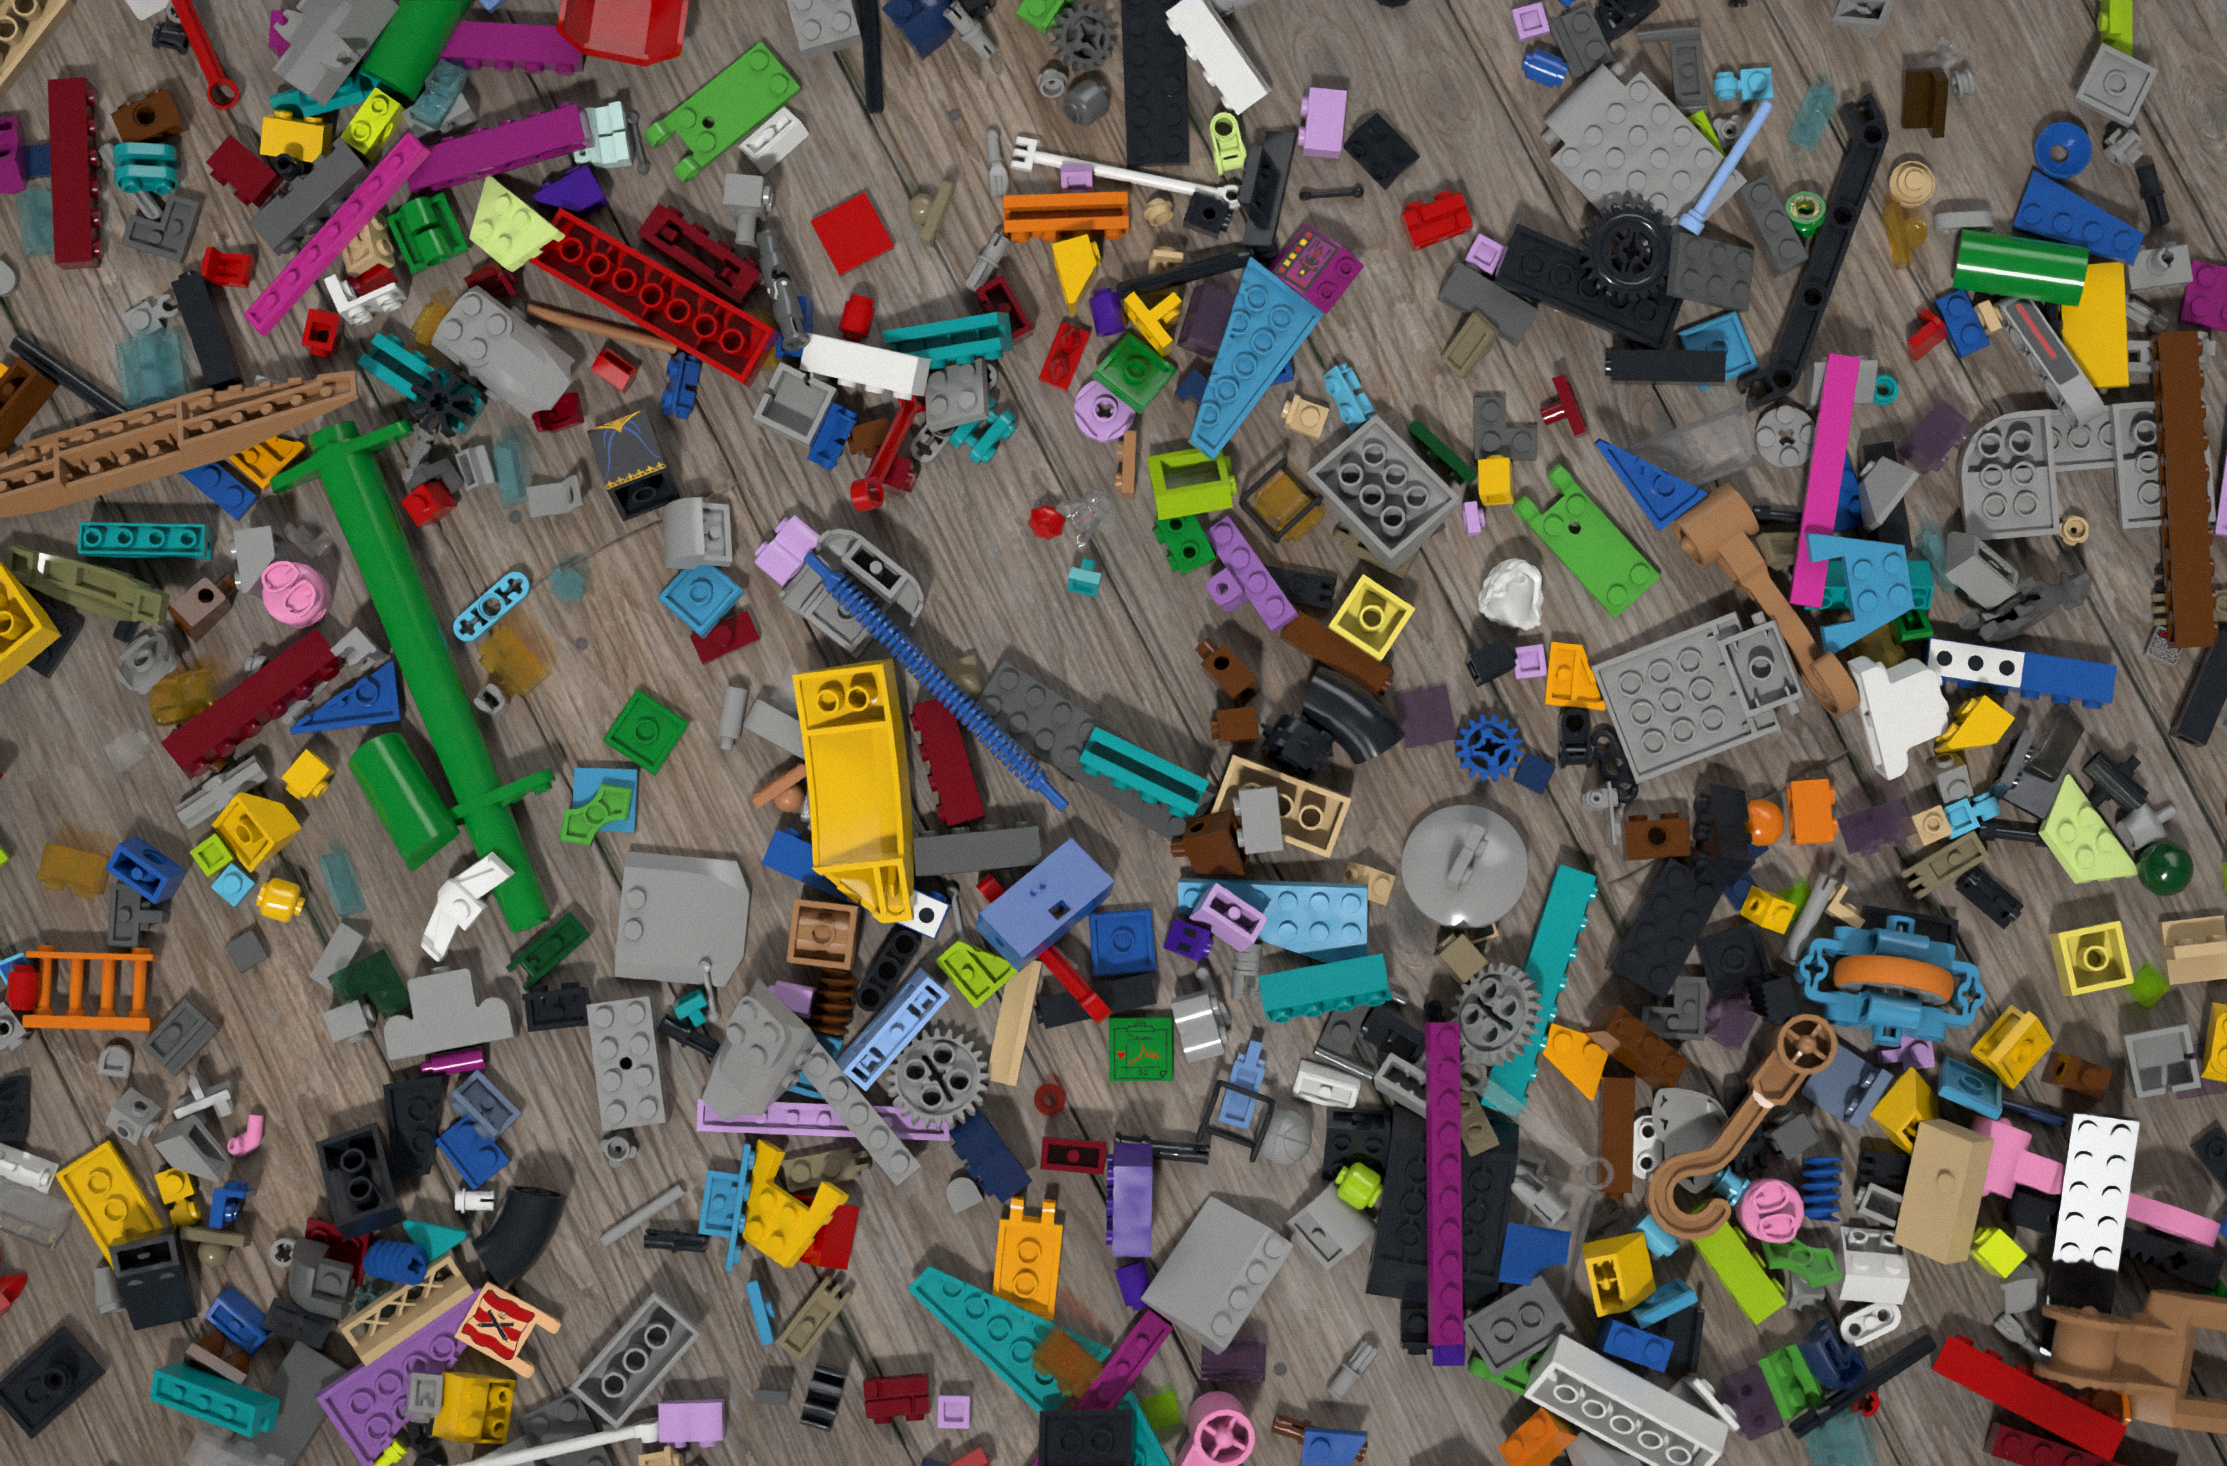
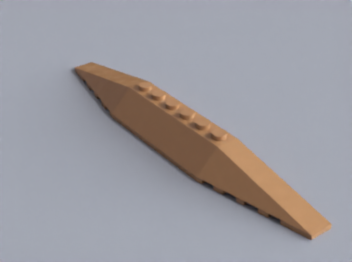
M355 370L320 374L317 375L316 379L304 380L302 377L288 378V383L272 384L271 381L260 382L259 386L244 388L242 384L229 386L228 390L217 392L213 388L203 389L27 441L22 444L23 449L10 455L7 452L0 454V518L49 511L224 460L359 399L357 373Z

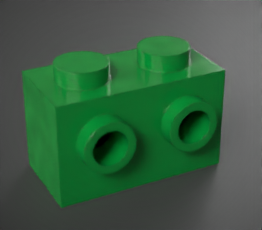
M1195 514L1165 520H1158V516L1155 517L1154 522L1156 526L1152 527V531L1159 545L1165 543L1170 553L1165 557L1173 573L1179 571L1180 576L1184 577L1215 562L1216 556Z

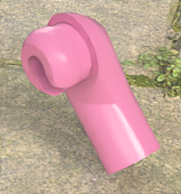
M248 1115L247 1131L228 1141L227 1149L230 1154L238 1157L245 1156L261 1144L264 1116Z

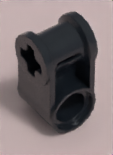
M1581 709L1566 710L1561 713L1557 723L1559 768L1565 769L1566 766L1585 765L1587 768H1592L1593 752L1590 740L1589 718ZM1570 714H1575L1580 718L1581 727L1576 732H1572L1566 727V719ZM1569 753H1581V755L1569 756Z

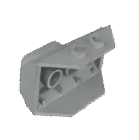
M478 285L472 287L458 299L440 322L431 344L462 369L460 375L474 386L477 382L485 386L487 390L484 394L498 405L503 400L529 420L537 411H551L573 383L570 370L576 360L552 343L550 339L553 336L540 325H537L534 329L525 321L528 319V316L518 308L513 306L509 310Z
M757 978L749 994L739 1001L727 1023L726 1036L709 1064L708 1077L702 1099L723 1120L727 1121L747 1114L761 1116L786 1090L796 1085L801 1077L799 1072L812 1059L813 1054L811 1052L818 1041L811 1029L759 978Z

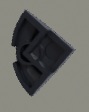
M1599 0V9L1595 7V15L1602 33L1609 42H1612L1640 24L1661 5L1657 0Z
M17 1075L0 1080V1142L26 1143L30 1113L29 1077Z

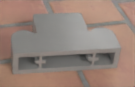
M449 966L430 969L431 975L409 979L407 985L413 1017L409 1015H396L391 1017L384 1026L388 1060H398L519 1037L512 1004L504 998L490 997L480 1003L475 971L473 969L450 971Z

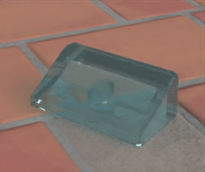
M52 191L21 192L16 197V206L24 257L53 254Z
M517 440L494 443L492 456L502 508L509 509L528 500Z
M338 852L320 856L318 860L337 916L348 917L365 911L366 905L348 853Z

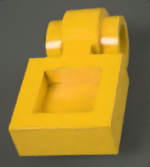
M172 1168L154 1175L164 1205L176 1203L174 1209L170 1210L173 1225L184 1227L196 1224L197 1220L201 1219L199 1206L195 1201L189 1202L187 1198L198 1194L191 1174Z

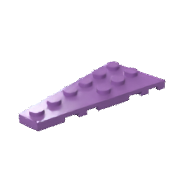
M478 1284L472 1288L473 1294L366 1367L363 1362L314 1394L362 1466H373L374 1460L383 1449L386 1450L393 1442V1437L404 1423L410 1421L411 1417L402 1416V1409L406 1407L409 1374L441 1375L442 1371L447 1372L448 1369H452L457 1363L459 1355L468 1346V1344L455 1338L454 1335L482 1290Z

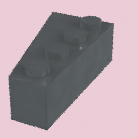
M341 136L332 143L336 149L330 155L324 156L321 154L312 162L314 166L308 175H298L288 187L289 193L286 196L283 194L277 195L249 221L278 256L283 253L285 255L291 253L298 247V241L305 235H312L320 230L324 224L323 221L330 215H333L371 173Z

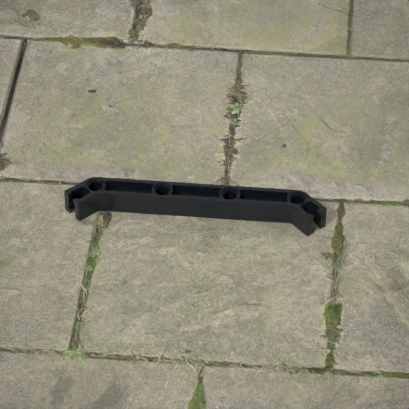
M1872 93L1863 96L1856 104L1854 101L1844 104L1837 112L1851 142L1825 210V220L1818 228L1808 255L1809 259L1805 263L1768 366L1762 371L1741 379L1736 384L1740 395L1747 393L1746 389L1758 382H1763L1765 390L1768 392V395L1759 400H1756L1754 395L1748 398L1749 402L1745 406L1749 413L1784 398L1795 389L1799 382L1889 138L1888 127ZM1856 106L1857 109L1863 108L1867 119L1866 123H1859L1852 111L1853 107ZM1870 131L1874 133L1877 137V143L1867 142L1864 138V132ZM1834 212L1845 214L1847 224L1837 223L1834 219ZM1804 293L1814 294L1817 298V305L1810 306L1806 304ZM1774 374L1784 375L1787 379V387H1778L1773 380Z

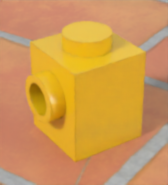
M1491 455L1486 459L1478 460L1479 496L1483 506L1514 504V474L1510 458H1505L1502 455Z
M305 749L281 778L288 783L285 789L295 798L300 800L303 796L306 799L312 800L314 796L319 798L324 794L330 785L327 781L336 771L313 751Z
M1752 885L1739 914L1759 926L1784 935L1797 906L1775 893Z

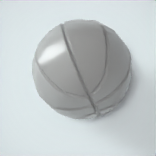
M1286 1109L1274 1111L1260 1152L1266 1159L1278 1165H1289L1300 1161L1307 1154L1312 1142L1310 1125L1302 1115L1295 1111ZM1265 1117L1262 1119L1261 1123L1258 1126L1256 1140L1260 1133Z

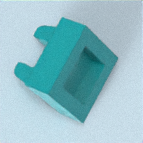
M1083 557L1080 569L1071 567L1066 591L1097 598L1102 574L1093 572L1095 560Z
M700 987L673 1002V1010L679 1020L689 1016L696 1028L707 1022L705 1019L706 1015L702 1010V1007L707 1005V997Z

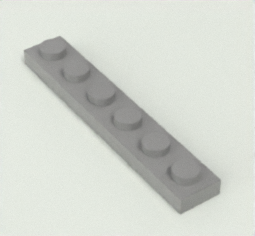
M817 1041L811 1052L813 1057L802 1067V1073L893 1183L899 1187L922 1166Z

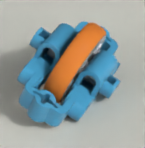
M1887 916L1885 929L1874 928L1872 930L1836 926L1833 929L1832 940L1825 938L1813 940L1805 948L1803 959L1795 965L1793 970L1794 978L1800 984L1799 997L1805 1004L1824 1007L1822 1018L1829 1024L1873 1031L1872 1042L1883 1046H1900L1901 1036L1934 1042L1945 1041L1947 1028L1960 1030L1974 1021L1976 1009L1984 1003L1986 993L1983 986L1979 984L1980 972L1978 968L1971 963L1955 961L1956 946L1930 941L1928 936L1914 934L1915 920L1905 916ZM1822 953L1840 959L1834 969V984L1841 992L1828 991L1825 993L1817 990L1818 983L1826 977L1828 972V964L1822 957ZM1809 964L1812 965V970L1817 972L1812 977L1810 976V971L1805 970ZM1952 976L1960 977V985L1955 989ZM1966 991H1968V997L1973 998V1001L1968 1003L1966 997L1962 996ZM1950 1000L1952 1008L1956 1010V1015L1949 1014L1948 1011L1927 1006L1942 1005Z

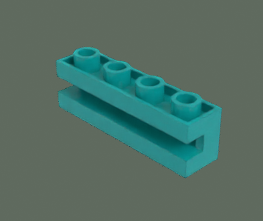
M993 312L882 331L884 344H891L892 351L931 359L929 370L946 368V362L955 360L956 365L975 363L974 357L984 356L985 360L1003 358V352L1014 351L1009 313Z
M377 332L371 341L373 347L367 355L365 353L362 354L357 364L416 404L426 402L424 397L416 396L410 388L417 381L425 390L429 392L433 390L431 378L427 374L437 370L428 365L431 360L417 350H414L411 354L402 347L405 343L391 333L385 337ZM440 367L438 372L444 377L442 383L445 388L451 378V373ZM466 384L464 388L461 387L457 394L465 393V390L470 391L475 397L476 405L460 406L458 410L462 413L467 412L473 418L472 423L469 427H466L456 417L450 418L452 427L465 436L486 407V404L480 399L482 393L469 384ZM441 398L440 404L436 407L442 411L444 410V404L448 402Z
M79 522L78 554L85 555L86 558L213 560L214 529L205 524Z
M1829 561L1822 607L1804 606V610L1850 609L1842 561ZM1907 561L1914 608L1912 609H1930L1935 588L1929 561Z
M1094 727L1078 760V763L1083 765L1081 769L1083 772L1099 778L1101 773L1112 779L1110 782L1112 786L1125 792L1130 787L1140 792L1138 798L1152 805H1156L1157 801L1169 806L1167 812L1181 819H1184L1185 815H1194L1202 794L1210 782L1097 727Z
M1383 953L1258 976L1263 1011L1268 1022L1286 1023L1295 1017L1305 1016L1307 1018H1314L1322 1015L1323 1012L1333 1010L1347 1012L1355 1006L1367 1005L1374 1007L1384 1004L1385 1001L1393 1000L1388 981V967Z
M180 1362L154 1369L150 1394L151 1401L250 1438L258 1436L260 1430L271 1432L276 1428L280 1403L278 1398Z

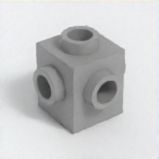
M131 1087L111 1107L105 1125L114 1130L121 1138L127 1139L136 1146L144 1137L149 1139L156 1132L160 1125L157 1119L162 1108L157 1106L153 1100L144 1097Z

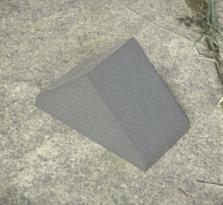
M1840 0L1832 22L1876 39L1886 26L1895 0Z

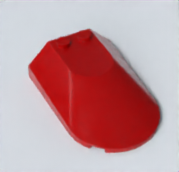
M561 0L556 32L583 55L646 67L681 55L689 0Z

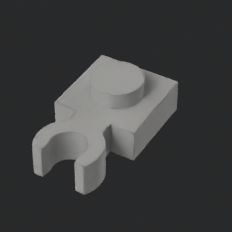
M170 294L161 296L154 307L147 300L121 315L123 322L137 344H141L165 330L166 328L162 323L163 320H174L182 314L178 308L170 312L166 311L167 303L174 300Z

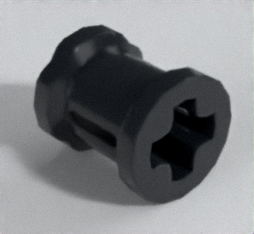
M158 21L152 35L153 48L160 49L165 47L177 50L180 55L185 56L190 42L184 29L166 26L165 22Z

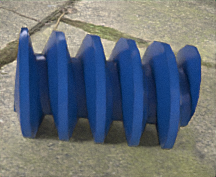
M1812 1155V1157L1803 1159L1802 1163L1811 1166L1810 1170L1802 1172V1176L1811 1179V1182L1801 1185L1802 1189L1810 1192V1195L1801 1197L1802 1201L1809 1205V1208L1804 1209V1216L1812 1220L1840 1221L1839 1218L1832 1216L1831 1213L1841 1210V1207L1832 1203V1200L1842 1198V1194L1834 1191L1833 1188L1842 1185V1181L1835 1178L1834 1175L1842 1173L1843 1168L1835 1165L1834 1162L1843 1160V1157Z
M384 1238L373 1243L365 1254L362 1265L369 1276L415 1286L420 1285L425 1279L429 1258L427 1251L422 1246Z

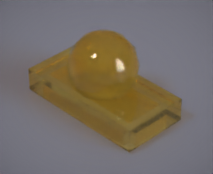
M1900 202L1888 204L1883 209L1882 216L1894 268L1900 270L1907 268L1913 263L1910 248L1921 246L1926 241L1928 235L1925 223L1918 218L1904 220Z

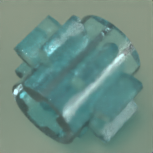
M568 565L563 572L556 567L547 578L553 583L548 590L566 604L571 598L579 602L587 592L582 587L586 579Z
M374 1283L368 1285L366 1293L363 1289L357 1288L355 1292L359 1297L349 1302V1305L355 1306L357 1312L367 1306L364 1305V1300L369 1299L371 1296V1301L374 1302L384 1295L387 1290L375 1291ZM382 1308L379 1317L385 1318V1314L382 1312Z

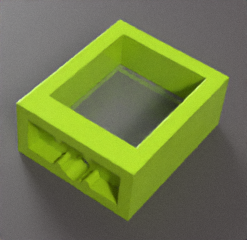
M1196 448L1147 457L1150 483L1158 520L1233 508L1232 495L1237 494L1234 475L1228 476V474H1232L1229 455L1223 456L1222 450L1213 461Z

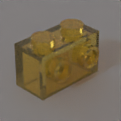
M505 624L477 649L482 655L479 662L488 672L492 674L496 671L503 678L500 685L512 697L517 694L524 699L551 674L510 627Z
M1887 624L1849 645L1856 658L1865 656L1875 663L1881 661L1886 669L1907 660V655L1899 644L1894 645L1888 635L1890 629Z

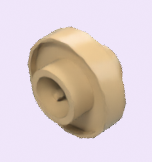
M1907 161L1900 164L1891 172L1888 179V192L1891 198L1898 205L1905 208H1915L1923 205L1932 196L1935 189V178L1932 171L1925 164L1918 161Z

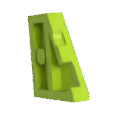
M958 940L935 960L975 1009L981 1006L1018 973L1005 958L963 940Z

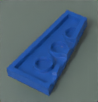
M2035 170L2032 173L2012 226L2014 231L2050 242L2088 247L2091 254L2134 266L2144 240V233Z

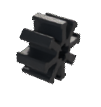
M438 371L428 372L427 375L431 378L433 390L429 392L417 381L414 382L410 390L416 396L424 397L426 402L413 405L408 403V411L416 419L421 415L427 414L423 422L418 423V426L426 433L433 435V430L440 421V432L446 438L454 437L456 433L453 431L450 418L454 416L466 427H469L473 418L467 412L462 413L459 411L458 407L469 404L475 406V397L468 390H465V393L457 394L461 386H465V383L457 375L451 373V378L444 388L442 383L444 377ZM444 398L448 403L444 404V410L440 411L436 406L440 404V399Z
M820 1362L816 1364L799 1424L826 1432L832 1431L835 1417L840 1407V1400L845 1389L848 1370Z

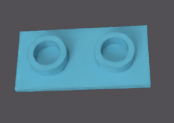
M1346 363L1340 366L1336 365L1322 376L1327 392L1333 397L1339 408L1340 416L1347 423L1350 431L1355 430L1362 423L1365 424L1374 416L1373 412L1375 410L1365 392L1357 396L1353 393V391L1361 388V385L1352 367L1348 368Z

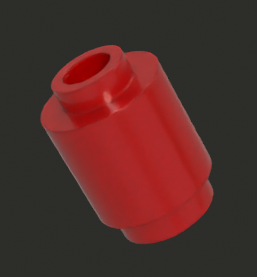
M850 294L849 301H845L838 331L843 333L842 338L860 343L862 338L869 337L875 313L873 299Z
M15 965V971H8L6 1001L9 1002V1009L35 1010V1004L39 1003L41 972H34V965Z

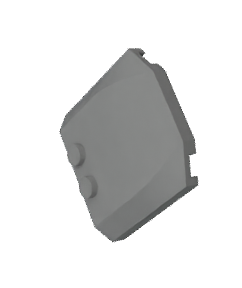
M627 851L615 953V977L705 985L703 974L698 970V964L701 960H708L711 964L709 971L711 986L726 987L737 967L743 961L746 948L751 894L741 872L739 862Z

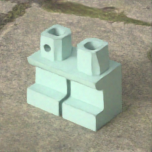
M621 101L608 103L609 106L595 109L591 107L584 108L587 111L595 147L574 152L577 165H594L596 170L633 166L625 108Z

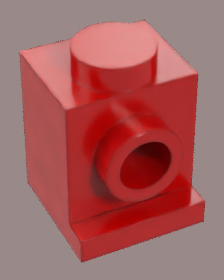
M309 308L301 345L310 350L309 355L317 358L328 359V354L337 355L342 329L345 326L346 320L340 314ZM324 332H328V340L326 342H321V334Z

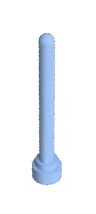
M1765 100L1760 104L1694 209H1689L1687 214H1682L1677 222L1681 228L1695 236H1699L1705 227L1703 224L1705 218L1703 216L1772 111L1773 104L1770 101Z

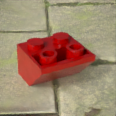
M790 1193L793 1197L811 1208L815 1197ZM846 1203L838 1205L832 1213L834 1217L827 1225L820 1227L814 1235V1242L798 1261L818 1267L847 1270L859 1207Z

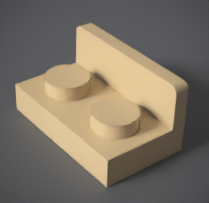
M380 212L374 215L342 251L347 274L355 278L378 263L388 268L395 266L394 249L389 241L387 221Z

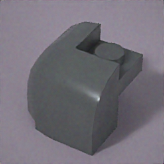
M299 1238L293 1248L288 1277L290 1295L299 1307L309 1312L344 1320L353 1304L357 1281L352 1279L354 1265L328 1259L330 1245Z

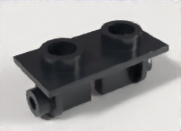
M1977 865L1971 869L1955 888L2003 930L2011 921L2015 922L2021 915L2020 910L2024 907L2022 903Z

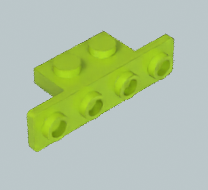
M2098 0L2100 1V13L2097 19V29L2100 31V44L2104 43L2133 57L2132 0Z

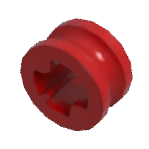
M1874 1391L1869 1393L1871 1399L1868 1401L1870 1407L1867 1410L1863 1407L1857 1408L1860 1400L1849 1407L1855 1414L1862 1417L1872 1416L1878 1411L1880 1406L1878 1395Z

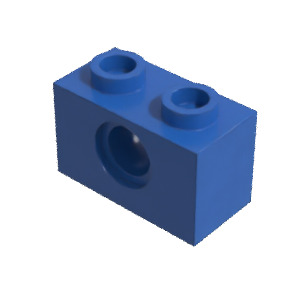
M138 836L118 843L105 870L154 904L174 897L187 873V870Z

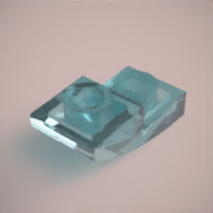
M441 59L425 80L426 90L409 110L411 118L438 130L456 103L469 75L468 71Z
M1927 530L1921 532L1915 538L1922 561H1929L1933 580L1948 595L1959 586L1952 584L1945 575L1946 562L1943 564L1940 561L1946 555V549L1943 547L1945 542L1934 532L1929 533Z

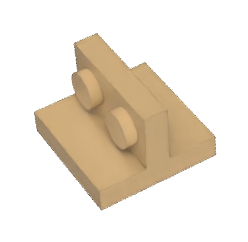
M2224 915L2158 923L2166 985L2227 979V935Z

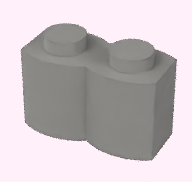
M1209 989L1172 998L1171 1006L1188 1063L1225 1054V1045L1230 1044L1225 1025L1219 1026L1216 1015L1221 1014L1217 996L1211 997Z

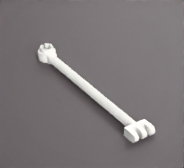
M1024 137L1016 138L1015 144L1027 147V150L1014 149L1013 156L1024 159V162L1011 161L1010 168L1032 173L1034 163L1061 168V165L1092 164V175L1192 196L1196 191L1202 196L1229 205L1230 211L1241 207L1237 199L1231 201L1226 197L1229 191L1238 192L1239 186L1236 184L1215 188L1036 151L1038 140Z
M659 1418L643 1419L617 1430L612 1429L453 1466H512L631 1438H641L643 1443L655 1442L659 1440Z

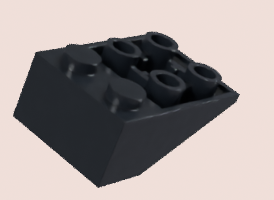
M178 1225L122 1236L112 1240L108 1248L114 1274L134 1331L198 1317Z

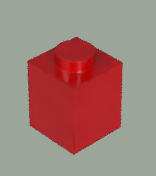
M441 480L422 483L400 501L417 527L436 524L458 506Z

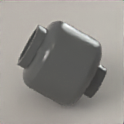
M1084 80L1065 93L1063 111L1072 123L1089 126L1108 112L1109 93L1102 84H1097L1093 80Z

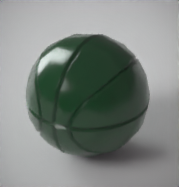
M2161 841L2149 845L2140 854L2137 862V874L2139 881L2148 891L2158 896H2172L2182 892L2190 884L2194 874V864L2192 857L2184 847L2172 841Z

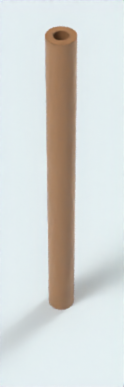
M528 304L526 309V316L672 354H677L679 349L660 337Z

